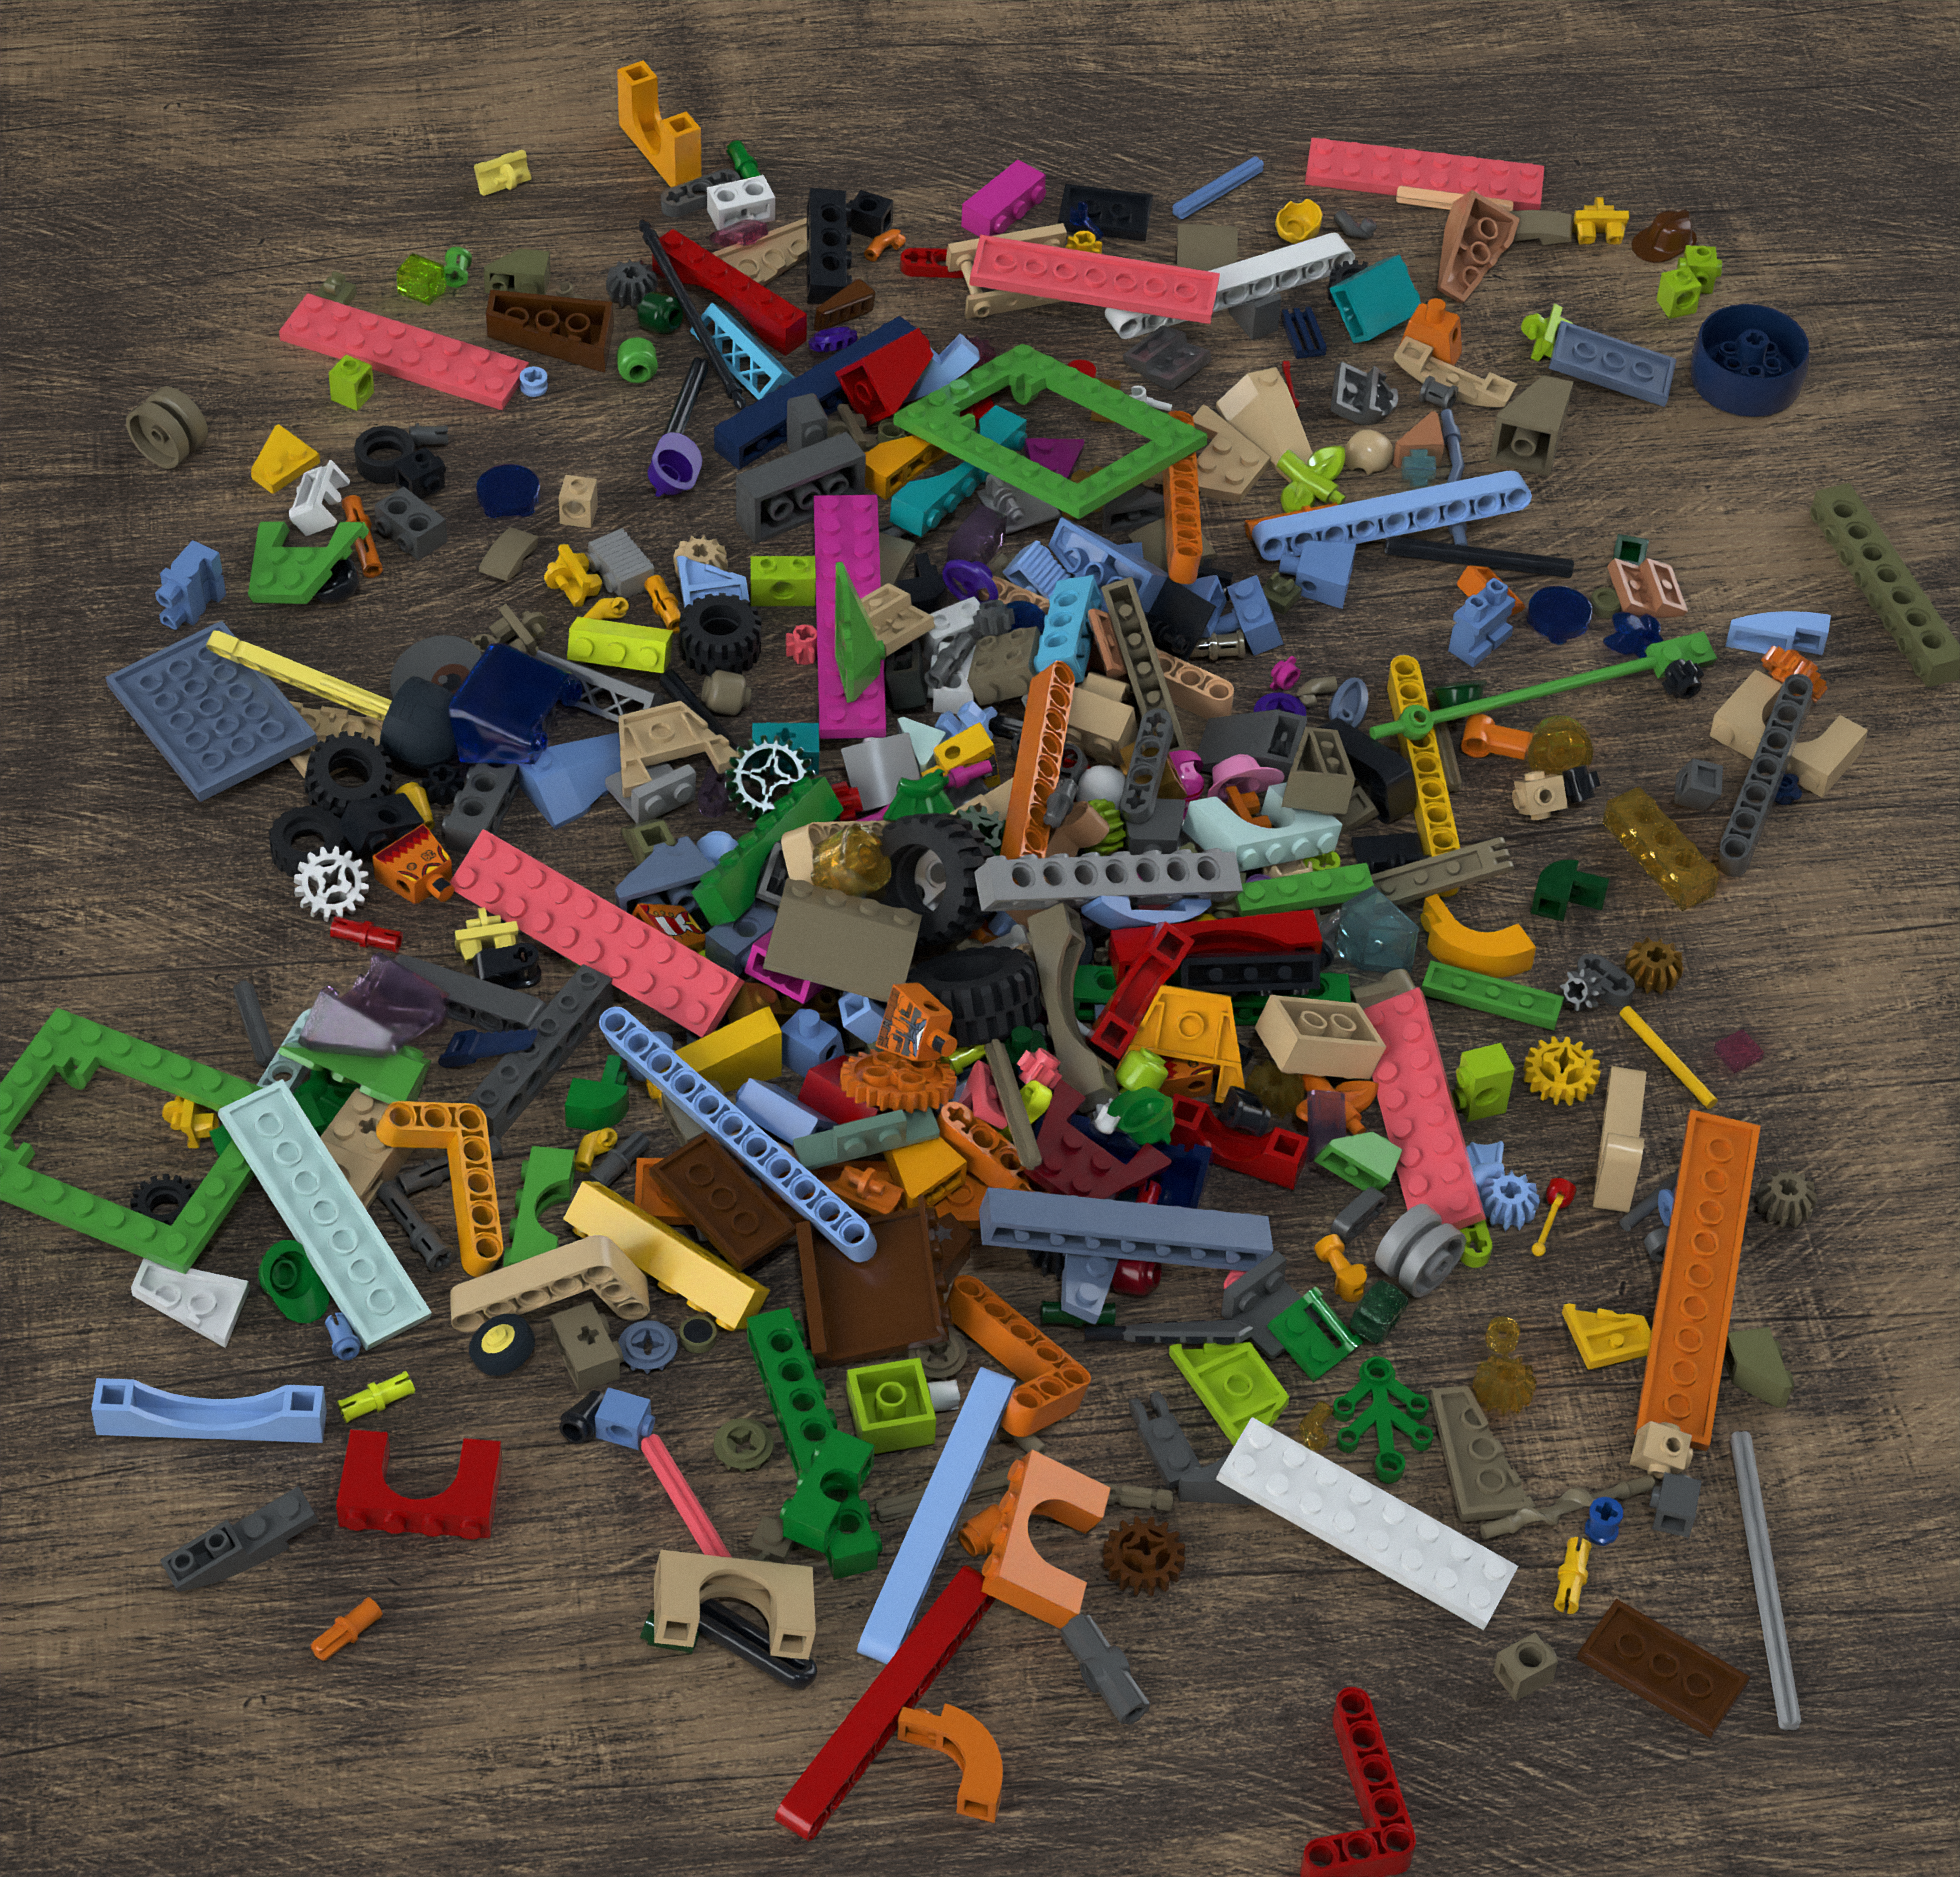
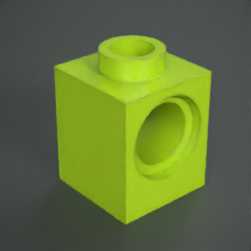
M1689 266L1661 273L1656 301L1669 319L1694 314L1697 312L1702 285Z
M345 355L328 373L331 400L358 411L374 394L372 365Z

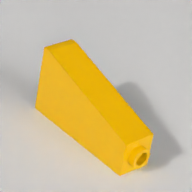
M770 1006L762 1008L674 1051L706 1081H718L724 1093L739 1089L744 1083L748 1082L749 1078L766 1081L782 1076V1031ZM670 1067L662 1069L660 1073L666 1072ZM646 1079L650 1098L652 1100L657 1099L662 1109L661 1091Z

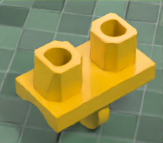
M1595 197L1594 205H1584L1583 210H1575L1572 233H1576L1579 244L1594 243L1596 233H1605L1606 243L1621 244L1629 220V211H1614V205H1604L1603 197Z
M561 544L558 547L559 557L556 562L548 564L544 580L551 589L560 588L564 590L574 607H582L586 596H597L599 594L602 580L598 574H587L589 559L585 553H573L568 544Z
M176 1096L175 1101L167 1102L163 1106L162 1117L165 1121L171 1123V1129H181L182 1132L187 1134L188 1148H199L201 1138L211 1137L209 1131L219 1127V1119L216 1112L205 1113V1109L210 1108L180 1096Z

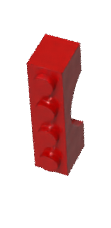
M1166 921L1158 922L1084 1038L1086 1042L1107 1056L1120 1060L1137 1033L1140 1022L1160 985H1163L1177 970L1195 940Z
M1176 1093L1172 1098V1111L1175 1117V1127L1169 1133L1171 1143L1167 1145L1160 1142V1145L1294 1190L1305 1166L1309 1143L1308 1137L1275 1127L1269 1133L1263 1134L1261 1137L1242 1134L1222 1124L1214 1116L1208 1104Z

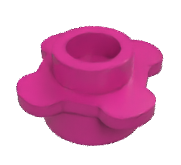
M1290 656L1286 662L1279 661L1271 671V677H1273V682L1270 685L1271 689L1277 690L1281 687L1283 690H1288L1295 685L1301 671L1294 665L1297 660L1294 656Z

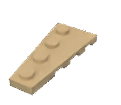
M807 218L715 251L712 254L762 286H765L807 257Z

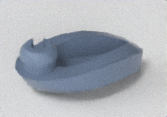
M1354 677L1346 680L1337 689L1330 700L1328 708L1330 720L1340 718L1355 728L1362 724L1368 708V690L1365 683L1361 679Z

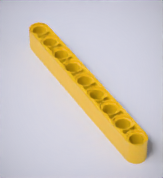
M1400 655L1393 658L1390 664L1387 690L1394 721H1397L1402 712L1411 705L1423 706L1430 712L1418 661L1409 655ZM1434 727L1421 740H1411L1402 733L1397 734L1401 755L1407 760L1413 772L1416 807L1413 811L1423 855L1433 857L1460 849ZM1460 887L1438 893V895L1442 897L1453 896L1459 891Z

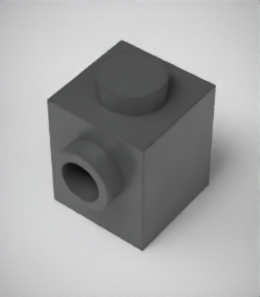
M1664 1472L1661 1486H1653L1649 1507L1656 1508L1652 1530L1689 1538L1696 1516L1702 1481L1690 1478L1684 1474Z

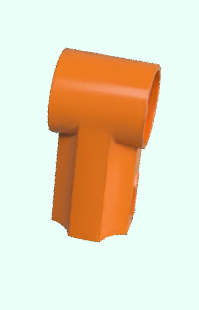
M1474 714L1468 717L1466 721L1461 749L1465 754L1473 758H1482L1489 753L1524 760L1530 732L1495 725V722L1489 716Z

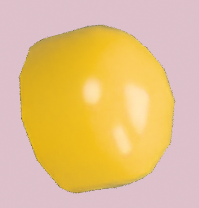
M1305 199L1302 203L1289 201L1277 213L1275 227L1282 239L1297 244L1313 239L1318 235L1323 214L1320 206L1311 199Z

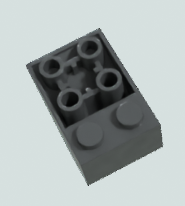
M1275 709L1209 718L1197 752L1204 764L1202 771L1212 773L1213 767L1223 760L1238 754H1244L1253 757L1260 767L1276 768L1282 771L1285 776L1282 783H1286L1303 732L1307 726L1308 717Z

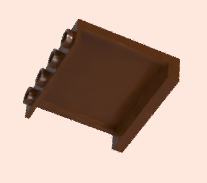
M923 1194L917 1196L918 1207L864 1219L877 1242L875 1254L864 1262H854L849 1259L818 1230H815L810 1220L796 1223L811 1350L821 1369L950 1341L948 1327L953 1326V1317L949 1304L944 1303L943 1294L949 1292L946 1275L944 1271L940 1272L939 1261L944 1260V1254L940 1239H935L934 1228H939V1219L935 1206L929 1207ZM864 1236L855 1237L851 1243H858Z

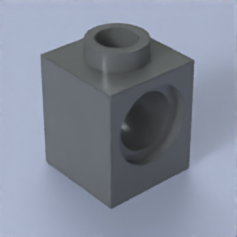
M1692 758L1676 774L1674 804L1705 811L1721 796L1723 766Z

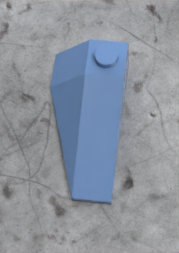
M1065 517L1060 518L1048 545L1068 573H1072L1075 578L1094 575L1103 599L1101 611L1107 613L1109 611L1101 589L1102 586L1132 577L1143 611L1149 613L1164 582L1169 577L1167 572L1149 561Z
M619 732L546 747L518 761L520 789L555 830L583 817L591 810V804L600 796L605 797L609 793L605 786L606 777L621 771Z

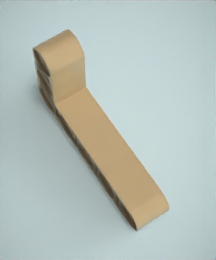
M896 821L813 822L785 832L782 836L781 844L789 878L805 880L812 885L829 890H840L832 858L840 854L847 860L865 859L867 853H872L873 848L870 846L875 837L883 836L881 833L882 829L889 823H895Z
M1611 1066L1593 1199V1207L1629 1213L1644 1149V1138H1639L1646 1071Z
M593 1235L454 1286L450 1290L451 1325L454 1329L461 1332L476 1331L492 1317L501 1314L520 1315L589 1289H593L620 1318L628 1321L640 1320L646 1317L650 1311L648 1280L641 1270L610 1238L602 1235Z

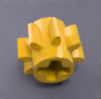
M1079 231L1073 237H1068L1065 248L1102 254V242H1095V234L1089 231Z

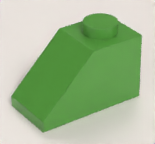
M1372 1131L1331 1140L1315 1156L1314 1161L1363 1191L1370 1186L1380 1191L1390 1182L1403 1149Z

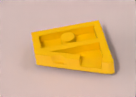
M277 424L251 468V477L255 482L274 494L320 463V455L288 430Z
M1565 1304L1563 1306L1562 1315L1588 1370L1647 1356L1651 1330L1644 1316L1630 1313L1617 1314L1612 1310L1598 1308L1597 1313L1575 1310L1576 1304Z

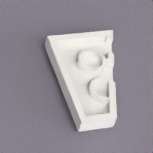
M143 1258L131 1290L132 1296L226 1348L250 1291V1286L247 1280L191 1268L186 1274H182Z

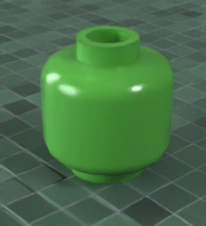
M639 337L629 338L622 342L616 353L618 370L622 378L636 384L645 383L652 379L658 368L656 350L653 344L647 339Z

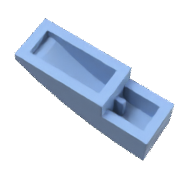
M961 333L939 355L930 348L934 356L903 403L929 395L931 392L940 389L966 373L980 360L978 348Z
M1783 611L1736 618L1731 620L1725 647L1766 654L1771 646L1776 648L1780 646L1785 652L1793 649L1823 655L1829 633L1831 615Z

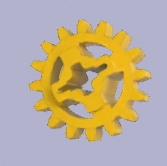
M1552 1036L1550 1044L1539 1040L1537 1048L1531 1047L1529 1049L1528 1057L1525 1058L1523 1067L1525 1071L1524 1082H1531V1092H1542L1540 1098L1542 1101L1552 1097L1554 1105H1558L1560 1099H1564L1571 1106L1574 1098L1584 1102L1587 1093L1594 1094L1601 1073L1598 1070L1600 1061L1592 1059L1594 1053L1592 1049L1582 1050L1583 1042L1579 1041L1572 1045L1570 1044V1037H1565L1563 1042H1558L1557 1038Z

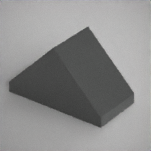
M1277 293L1255 298L1228 308V311L1251 340L1278 331L1281 295Z
M1137 485L1109 501L1104 506L1103 533L1139 528L1164 518V496Z
M775 842L755 889V894L757 898L779 906L786 879L789 878L782 844Z

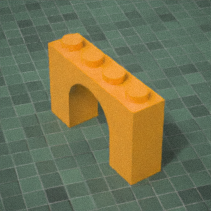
M644 60L617 69L620 127L671 188L702 177L701 128L687 111L662 120L658 105V77Z

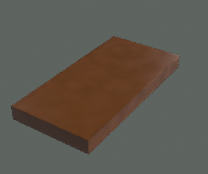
M707 1131L649 1168V1175L738 1273L796 1235V1227Z
M1617 1598L1583 1644L1576 1658L1709 1738H1712L1750 1680V1676Z

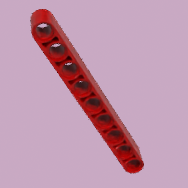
M965 1565L959 1570L784 1797L776 1811L775 1822L807 1841H811L817 1836L897 1731L902 1707L913 1709L994 1603L996 1598L981 1591L985 1579L981 1572L969 1565Z

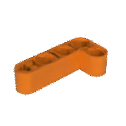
M955 1101L948 1102L947 1105L944 1104L936 1118L940 1137L967 1161V1169L990 1188H1006L1009 1190L1052 1194L1024 1173L1026 1167L1020 1164L1015 1145L984 1120L974 1116L973 1112L965 1105Z

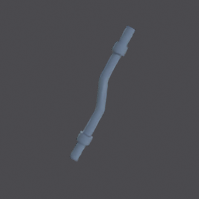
M1445 409L1440 413L1443 425L1441 431L1444 444L1448 447L1452 464L1446 482L1450 483L1461 480L1465 465L1460 448V429L1455 425L1452 411ZM1466 522L1447 525L1449 533L1453 535L1454 543L1468 546L1465 534L1467 530Z

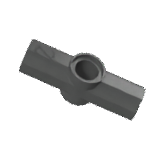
M1079 1614L1071 1618L1061 1628V1637L1080 1663L1081 1675L1086 1685L1093 1693L1099 1692L1121 1725H1131L1139 1721L1149 1711L1150 1703L1132 1678L1130 1666L1124 1653L1118 1646H1110L1090 1615Z

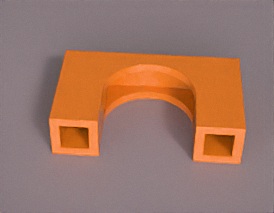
M1032 1449L1021 1460L1016 1459L1008 1471L1007 1479L1010 1481V1485L999 1505V1511L1002 1512V1515L990 1538V1542L994 1545L992 1553L988 1556L982 1568V1575L985 1576L981 1591L1061 1629L1071 1618L1079 1615L1087 1582L1050 1565L1041 1558L1029 1538L1030 1515H1045L1086 1534L1103 1519L1111 1488Z

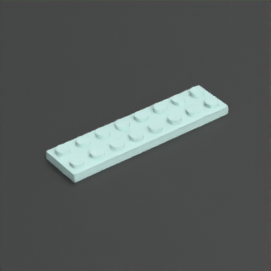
M281 1079L220 1108L218 1117L297 1242L303 1245L307 1258L339 1309L345 1315L365 1350L368 1351L430 1319L432 1312L284 1080Z

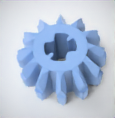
M1497 1170L1493 1178L1486 1177L1479 1196L1485 1217L1490 1218L1491 1227L1499 1223L1503 1225L1505 1232L1510 1225L1520 1230L1524 1223H1531L1534 1219L1540 1199L1539 1195L1536 1194V1184L1527 1183L1526 1174L1516 1177L1513 1170H1511L1505 1176Z

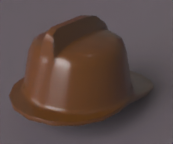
M1686 209L1679 212L1667 210L1656 215L1651 226L1634 236L1631 245L1635 255L1648 262H1665L1684 252L1686 245L1695 246L1697 237L1692 230L1689 211Z

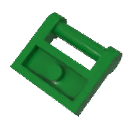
M1318 1286L1313 1287L1267 1325L1268 1329L1313 1383L1364 1343L1358 1334L1353 1335L1326 1303L1322 1298L1324 1293ZM1308 1307H1312L1341 1342L1342 1346L1338 1349L1335 1348L1305 1312Z

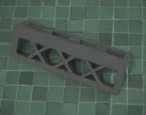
M541 650L537 651L525 687L555 694V699L618 722V716L626 714L623 706L634 700L643 703L642 710L662 705L665 699L663 695ZM542 666L552 669L557 682L547 687L536 684ZM560 672L569 676L562 679ZM577 678L581 680L586 693L573 698L570 697L565 684ZM589 683L598 687L591 690ZM560 687L562 693L554 691V689ZM606 689L611 692L615 704L601 709L594 695ZM618 694L627 698L621 701ZM589 698L591 704L583 702V700ZM618 709L620 715L612 713V711Z

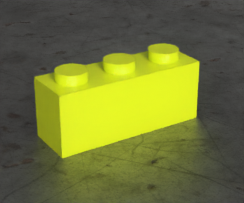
M577 617L569 628L567 660L664 673L671 662L673 630Z

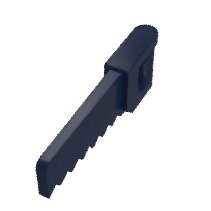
M534 1028L530 1031L529 1029L524 1031L519 1029L515 1032L510 1030L507 1033L505 1030L500 1033L495 1031L492 1034L490 1032L485 1034L477 1032L475 1029L456 1032L444 1054L440 1055L438 1063L444 1068L473 1064L478 1058L528 1049L532 1046L538 1031Z

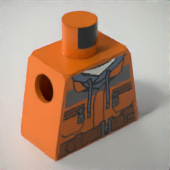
M918 982L893 984L875 1046L917 1062L938 1060L941 1056L948 1057L954 1053L957 1047V1040L948 1034L953 1019L952 1012Z

